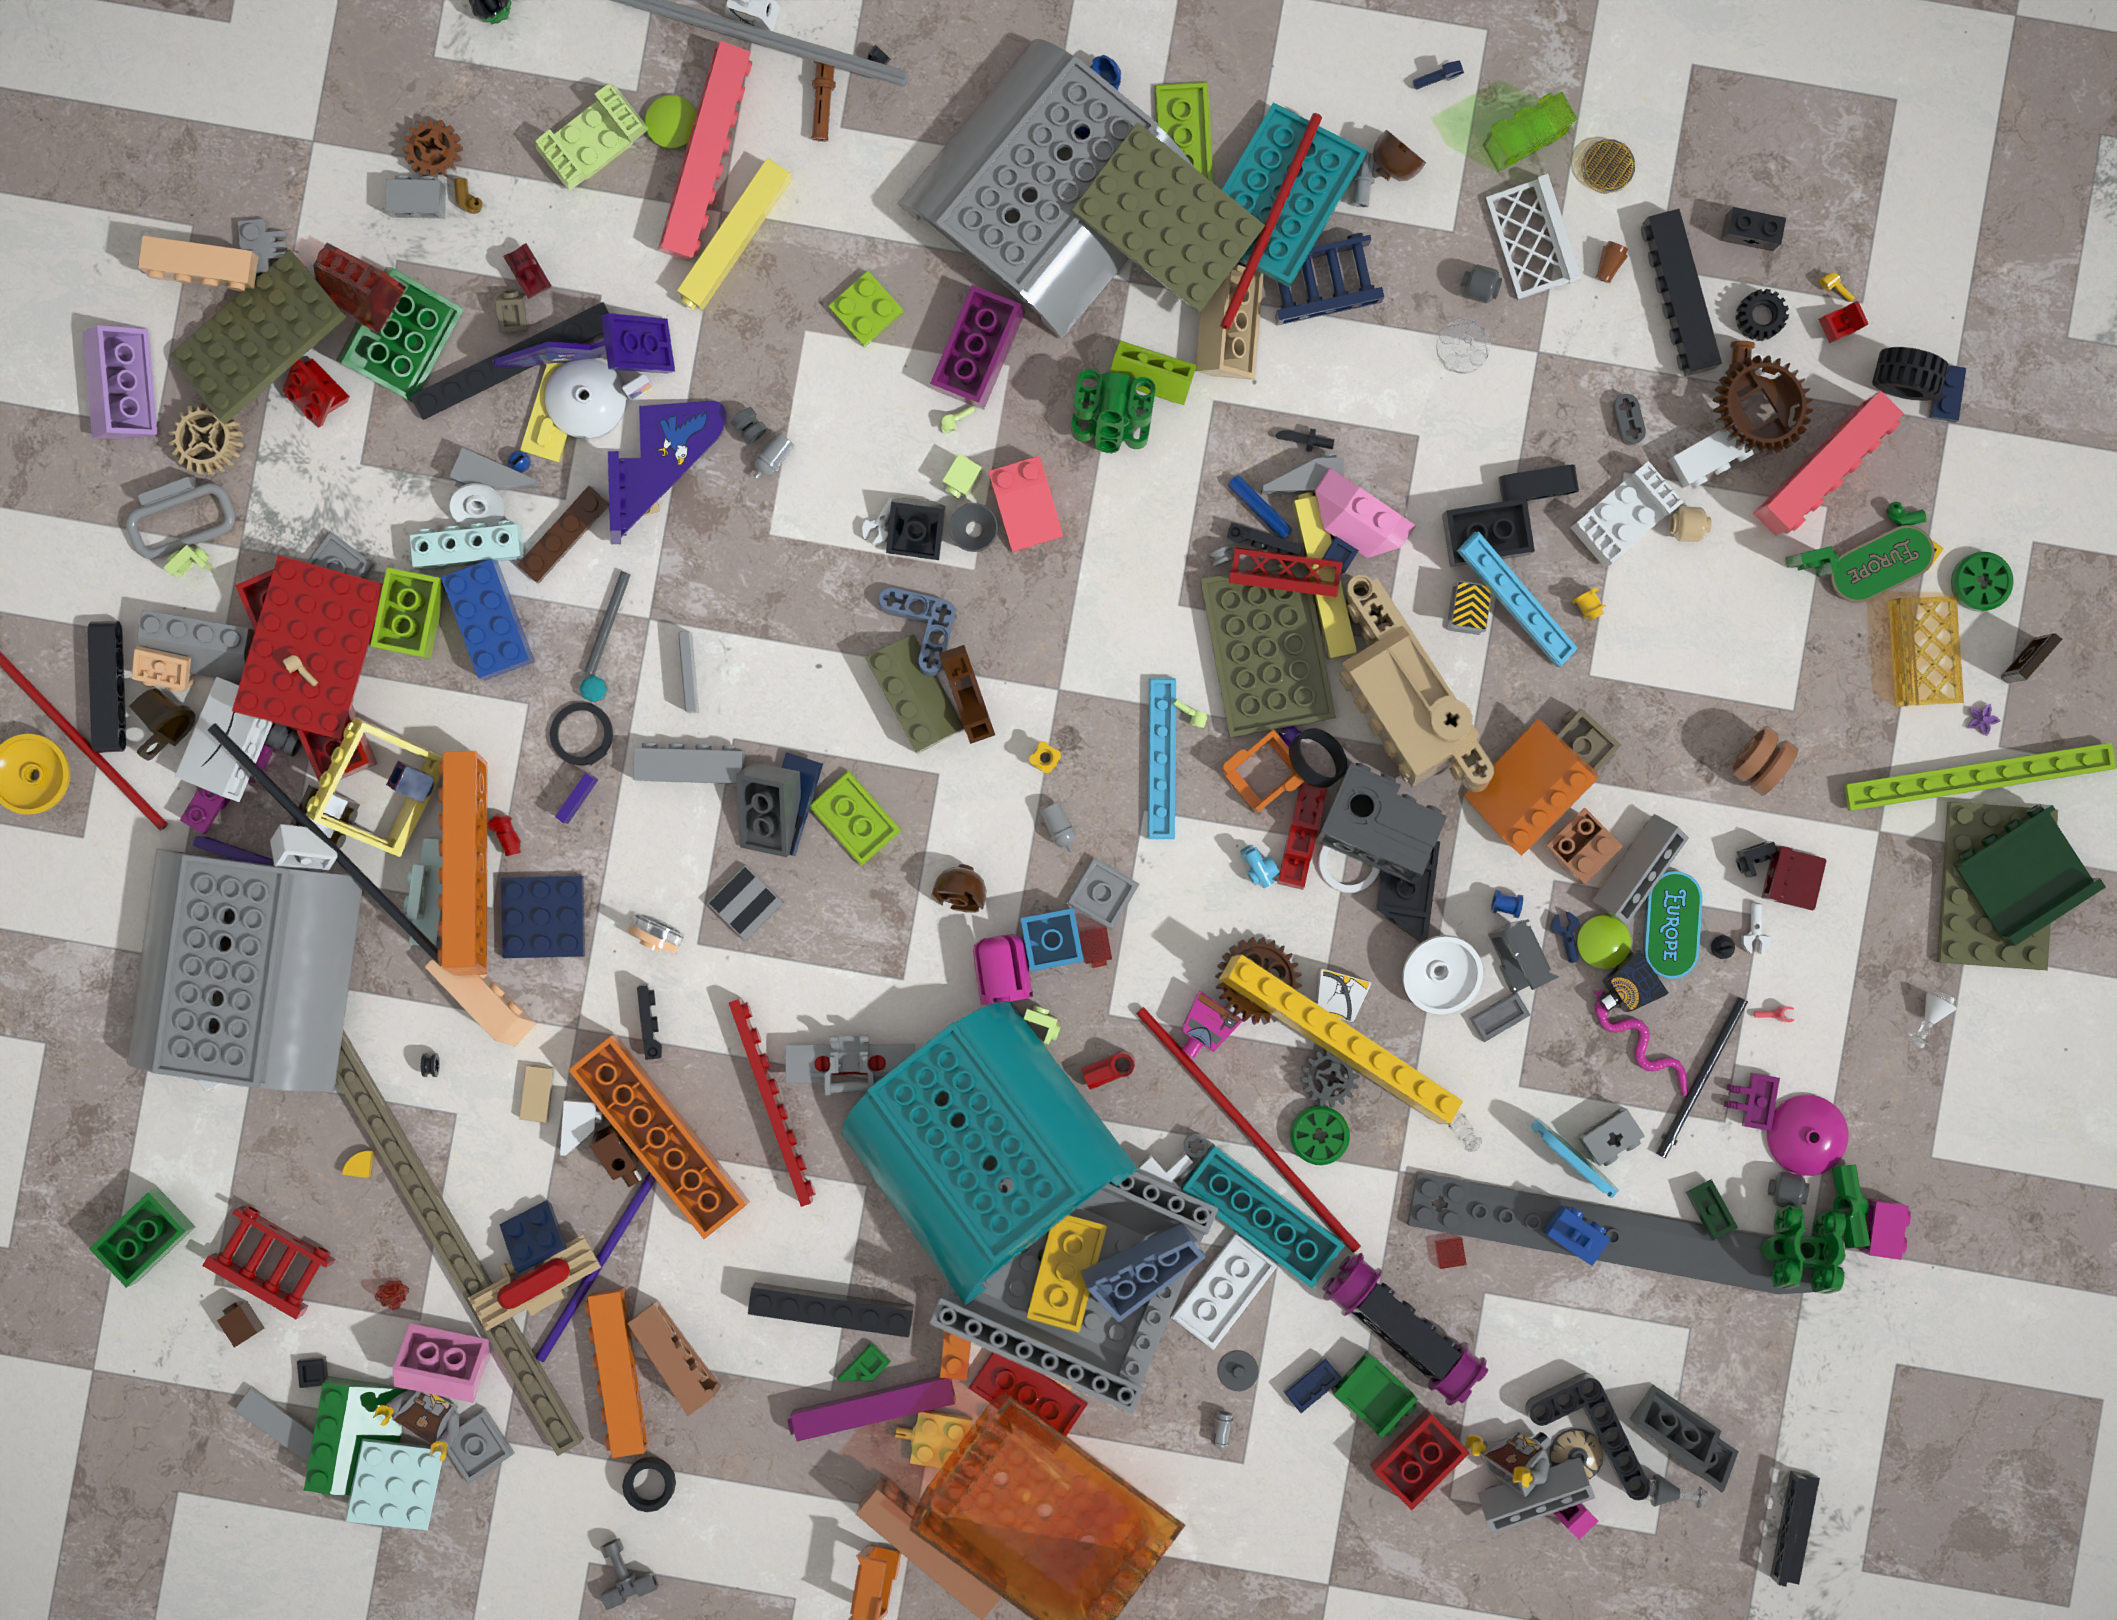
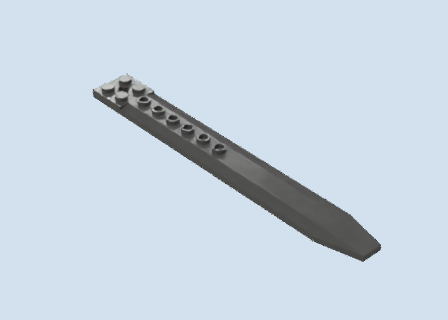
M1416 1173L1407 1222L1408 1226L1576 1256L1543 1232L1561 1205L1566 1209L1573 1206L1584 1214L1583 1221L1589 1225L1593 1221L1607 1230L1604 1235L1611 1239L1597 1261L1774 1294L1813 1292L1811 1287L1813 1272L1811 1268L1803 1267L1800 1286L1785 1289L1773 1286L1772 1272L1776 1263L1766 1260L1761 1253L1763 1241L1770 1237L1733 1230L1712 1241L1704 1225L1428 1173ZM1438 1196H1442L1443 1201L1446 1202V1206L1442 1207L1441 1211H1436V1206L1432 1205V1201L1438 1200ZM1774 1242V1250L1780 1254L1781 1247L1777 1242ZM1800 1247L1803 1257L1806 1258L1807 1250Z

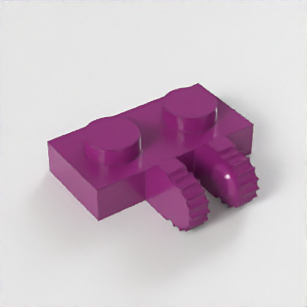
M1751 1073L1748 1088L1727 1084V1090L1731 1093L1747 1094L1745 1104L1728 1100L1724 1101V1107L1744 1111L1742 1126L1771 1131L1780 1078Z

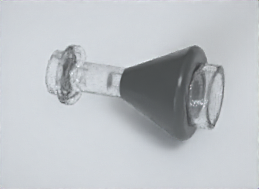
M1655 1474L1653 1478H1647L1650 1485V1493L1645 1500H1650L1651 1505L1654 1507L1675 1500L1695 1502L1696 1508L1705 1507L1707 1504L1708 1492L1703 1490L1701 1486L1697 1488V1491L1679 1489L1659 1474Z

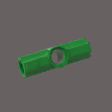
M1854 1164L1832 1167L1837 1196L1833 1201V1211L1845 1214L1846 1226L1843 1233L1845 1249L1870 1246L1865 1218L1869 1211V1203L1867 1198L1861 1194L1857 1166Z

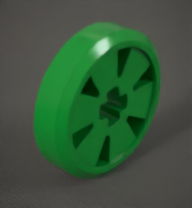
M1977 552L1966 556L1956 565L1951 577L1952 591L1958 602L1970 610L1979 612L1995 609L2005 603L2012 592L2014 584L2013 573L2008 563L2002 557L1991 552ZM1984 575V580L1988 582V585L1980 588L1981 585L1977 582V578Z
M1324 1105L1310 1106L1302 1110L1292 1122L1290 1128L1291 1145L1297 1155L1307 1163L1313 1165L1331 1164L1345 1153L1349 1145L1350 1131L1344 1117L1331 1107ZM1320 1128L1323 1132H1327V1137H1323V1142L1312 1138V1134L1316 1133L1315 1129Z

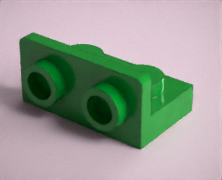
M1832 546L1785 557L1788 568L1797 566V570L1800 571L1815 567L1817 576L1837 573V567L1840 565L1839 556L1836 551H1833Z

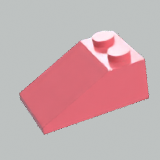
M1040 456L988 471L1012 552L1063 537Z

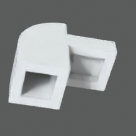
M1184 1152L1165 1170L1150 1154L1137 1166L1138 1170L1135 1172L1179 1191L1181 1188L1175 1179L1177 1177L1183 1179L1192 1170L1190 1165L1194 1162Z

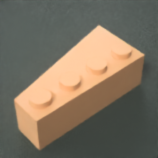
M143 236L138 268L145 272L147 277L152 279L176 281L186 284L200 283L201 285L217 288L218 285L228 286L231 290L245 291V288L254 289L258 256L248 250Z
M433 959L425 966L434 978L494 1041L516 1046L537 1024L506 994V991L498 983L493 982L487 976L488 972L485 975L454 976L442 969V966L440 967Z

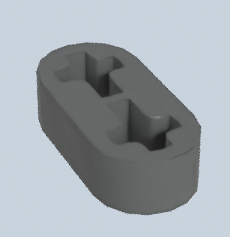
M1631 394L1619 396L1613 404V413L1619 437L1626 445H1636L1644 439L1646 434L1639 402ZM1623 400L1627 404H1632V408L1628 411L1630 418L1627 417L1625 410H1620L1619 408L1623 404ZM1629 422H1631L1633 430L1638 429L1639 431L1635 439L1626 434L1630 429Z

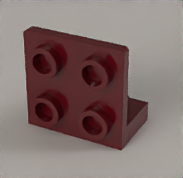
M1776 846L1778 852L1771 854L1761 898L1807 910H1815L1827 860L1822 857L1793 851L1792 848Z

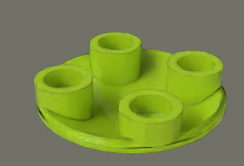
M667 95L657 99L651 104L646 113L645 124L649 128L647 130L648 135L656 144L671 150L679 149L688 143L696 109L687 99L681 96Z
M1599 915L1585 922L1578 931L1577 946L1581 957L1589 965L1600 969H1609L1625 960L1631 948V937L1625 924L1611 916Z

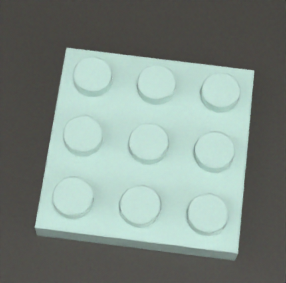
M362 1438L345 1516L346 1522L428 1530L442 1465L440 1461L441 1452H435L430 1457L431 1446Z

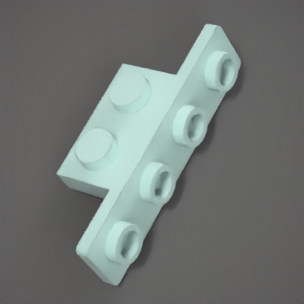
M424 838L420 864H413V869H410L408 872L407 884L411 886L409 896H406L404 900V912H407L406 917L412 919V923L437 946L438 923L441 920L442 913L438 907L439 894H442V884L439 883L438 870L439 867H442L443 857H440L438 850L440 840ZM410 936L409 943L411 945H418Z

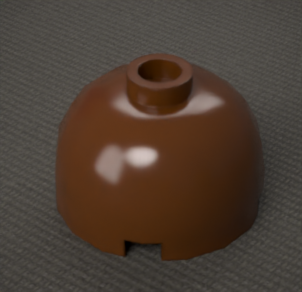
M1387 129L1380 135L1374 145L1373 159L1379 166L1376 172L1387 181L1391 177L1398 181L1410 180L1426 164L1422 158Z
M959 864L958 867L944 870L938 876L933 886L931 897L942 906L944 901L953 904L951 906L952 910L975 913L979 911V907L983 910L987 890L984 880L978 873L974 872L973 867Z

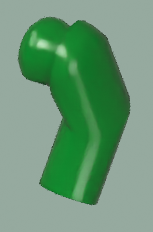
M1897 501L1890 503L1886 510L1888 518L1899 526H1912L1924 523L1927 519L1923 509L1908 513L1901 506V503Z

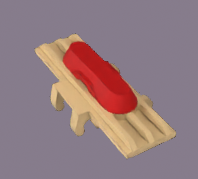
M584 1234L566 1243L567 1249L544 1260L543 1265L518 1279L513 1275L516 1271L513 1268L512 1262L508 1265L506 1263L500 1265L504 1278L468 1297L484 1329L487 1331L525 1309L528 1310L530 1316H535L549 1305L567 1298L568 1295L562 1290L563 1288L600 1269L601 1265Z

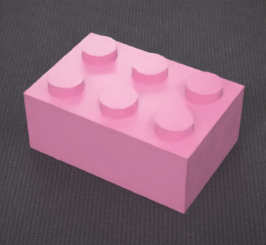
M409 1323L393 1367L394 1386L474 1403L490 1357L489 1339Z

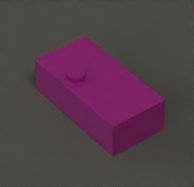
M971 285L930 382L934 390L984 410L1025 314L1022 305Z

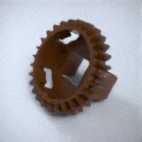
M1760 355L1755 356L1752 360L1750 357L1745 358L1742 363L1737 362L1734 364V369L1729 368L1726 370L1727 376L1719 379L1722 386L1720 385L1715 388V391L1721 394V396L1713 398V402L1720 404V406L1713 409V412L1721 414V417L1715 421L1716 423L1723 422L1725 425L1720 432L1729 431L1730 434L1727 441L1736 438L1735 447L1738 448L1745 444L1746 453L1751 451L1753 447L1755 455H1759L1764 451L1766 456L1772 454L1773 450L1777 454L1783 450V447L1788 449L1792 446V442L1799 441L1800 435L1806 432L1807 429L1803 425H1807L1811 421V419L1805 416L1813 411V409L1806 407V404L1813 400L1812 398L1805 397L1810 388H1802L1801 384L1805 381V378L1798 380L1795 376L1799 370L1790 372L1788 370L1790 363L1785 364L1783 367L1780 366L1781 358H1777L1773 363L1770 355L1763 358V360ZM1763 368L1762 372L1775 375L1777 372L1780 374L1775 379H1769L1756 375L1755 371ZM1762 390L1776 415L1759 426L1754 427L1740 402L1757 391ZM1799 404V407L1795 408V413L1792 420L1796 422V424L1789 427L1788 419L1790 416V409L1792 406Z

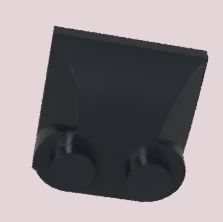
M913 498L892 499L886 553L939 560L946 506L934 501Z

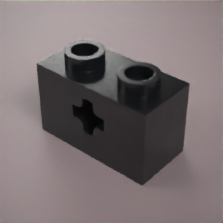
M1733 207L1725 216L1721 241L1774 251L1782 243L1786 218Z

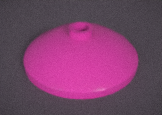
M1799 1095L1781 1103L1774 1111L1772 1129L1767 1131V1143L1774 1159L1786 1170L1803 1176L1819 1175L1832 1169L1842 1159L1849 1138L1847 1123L1841 1111L1830 1101L1815 1095ZM1815 1132L1817 1138L1814 1142H1810L1809 1135Z

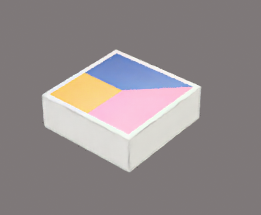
M642 373L624 385L622 389L630 400H633L653 387V384L646 374Z

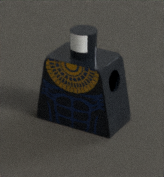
M1632 951L1622 963L1617 965L1603 979V983L1609 991L1601 996L1598 1001L1606 1012H1609L1617 1005L1624 1012H1631L1667 995L1669 992L1641 951Z

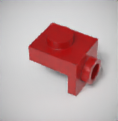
M1858 301L1818 319L1829 343L1868 326V321Z

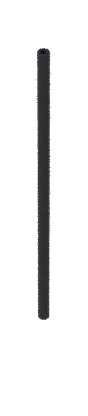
M216 723L210 726L207 731L302 827H307L337 852L338 857L336 861L439 965V949Z

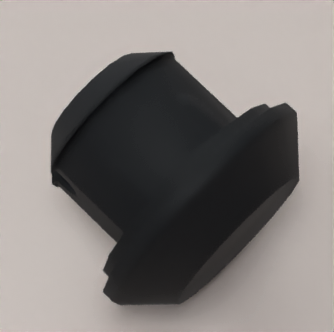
M1720 935L1712 941L1711 951L1717 958L1727 959L1733 955L1735 943L1729 936Z

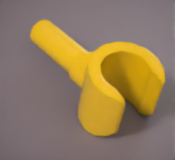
M1837 273L1826 274L1819 279V283L1826 291L1834 287L1849 302L1854 300L1855 297L1840 283L1841 279Z

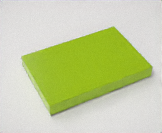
M849 770L817 797L810 806V809L861 866L902 831Z

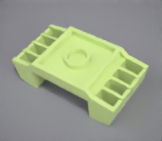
M610 83L594 94L598 101L555 134L549 129L535 141L536 150L568 191L596 174L632 146L634 141L649 129L618 88Z

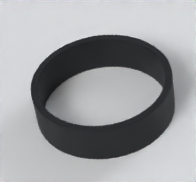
M1316 728L1307 729L1294 739L1289 747V758L1294 770L1304 781L1312 786L1319 788L1330 787L1346 773L1347 757L1342 746L1332 735ZM1301 739L1313 740L1329 752L1335 763V777L1322 776L1307 764L1301 752Z

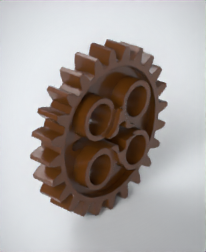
M1254 937L1248 939L1247 943L1241 940L1238 942V947L1233 945L1229 948L1230 953L1226 952L1222 955L1225 962H1220L1217 965L1219 969L1224 971L1232 956L1242 954L1263 968L1264 959H1266L1267 965L1264 968L1266 971L1271 973V968H1274L1279 972V979L1295 990L1302 987L1301 983L1295 982V979L1302 976V974L1293 970L1299 964L1289 962L1293 954L1284 955V945L1276 949L1275 940L1266 945L1265 937L1260 938L1257 943ZM1223 972L1216 974L1215 978L1219 979ZM1222 982L1215 986L1216 989L1224 991L1219 996V999L1227 998L1228 1000L1224 1008L1227 1009L1233 1006L1235 1009L1232 1016L1235 1017L1242 1013V1022L1247 1021L1250 1017L1252 1018L1253 1025L1259 1023L1260 1018L1263 1025L1268 1024L1270 1018L1273 1022L1279 1020Z

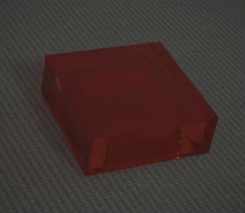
M1462 1237L1434 1241L1439 1269L1467 1265Z

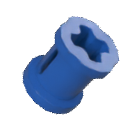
M1495 890L1491 912L1495 914L1497 912L1512 914L1513 918H1519L1523 906V895L1518 894L1516 897L1502 894L1500 890Z

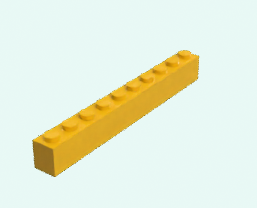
M1242 954L1232 956L1221 974L1220 981L1437 1124H1451L1463 1100Z

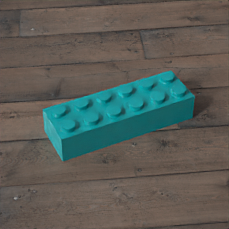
M1214 1143L1181 1185L1182 1190L1188 1195L1219 1208L1216 1214L1217 1217L1311 1288L1315 1286L1345 1246L1338 1237Z

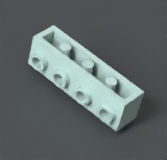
M512 520L499 521L497 522L498 526L487 527V523L472 524L471 529L461 530L460 526L444 527V532H434V529L417 530L418 534L410 535L413 568L425 570L473 565L491 558L497 562L522 560L525 557L522 527L514 524Z

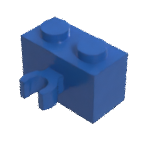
M1561 1205L1543 1232L1593 1266L1611 1240L1604 1235L1607 1230L1594 1221L1591 1225L1583 1221L1584 1214L1573 1206L1566 1209Z

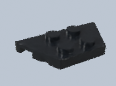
M1437 841L1432 849L1425 871L1415 885L1382 870L1380 874L1376 912L1420 943L1428 939L1440 841Z

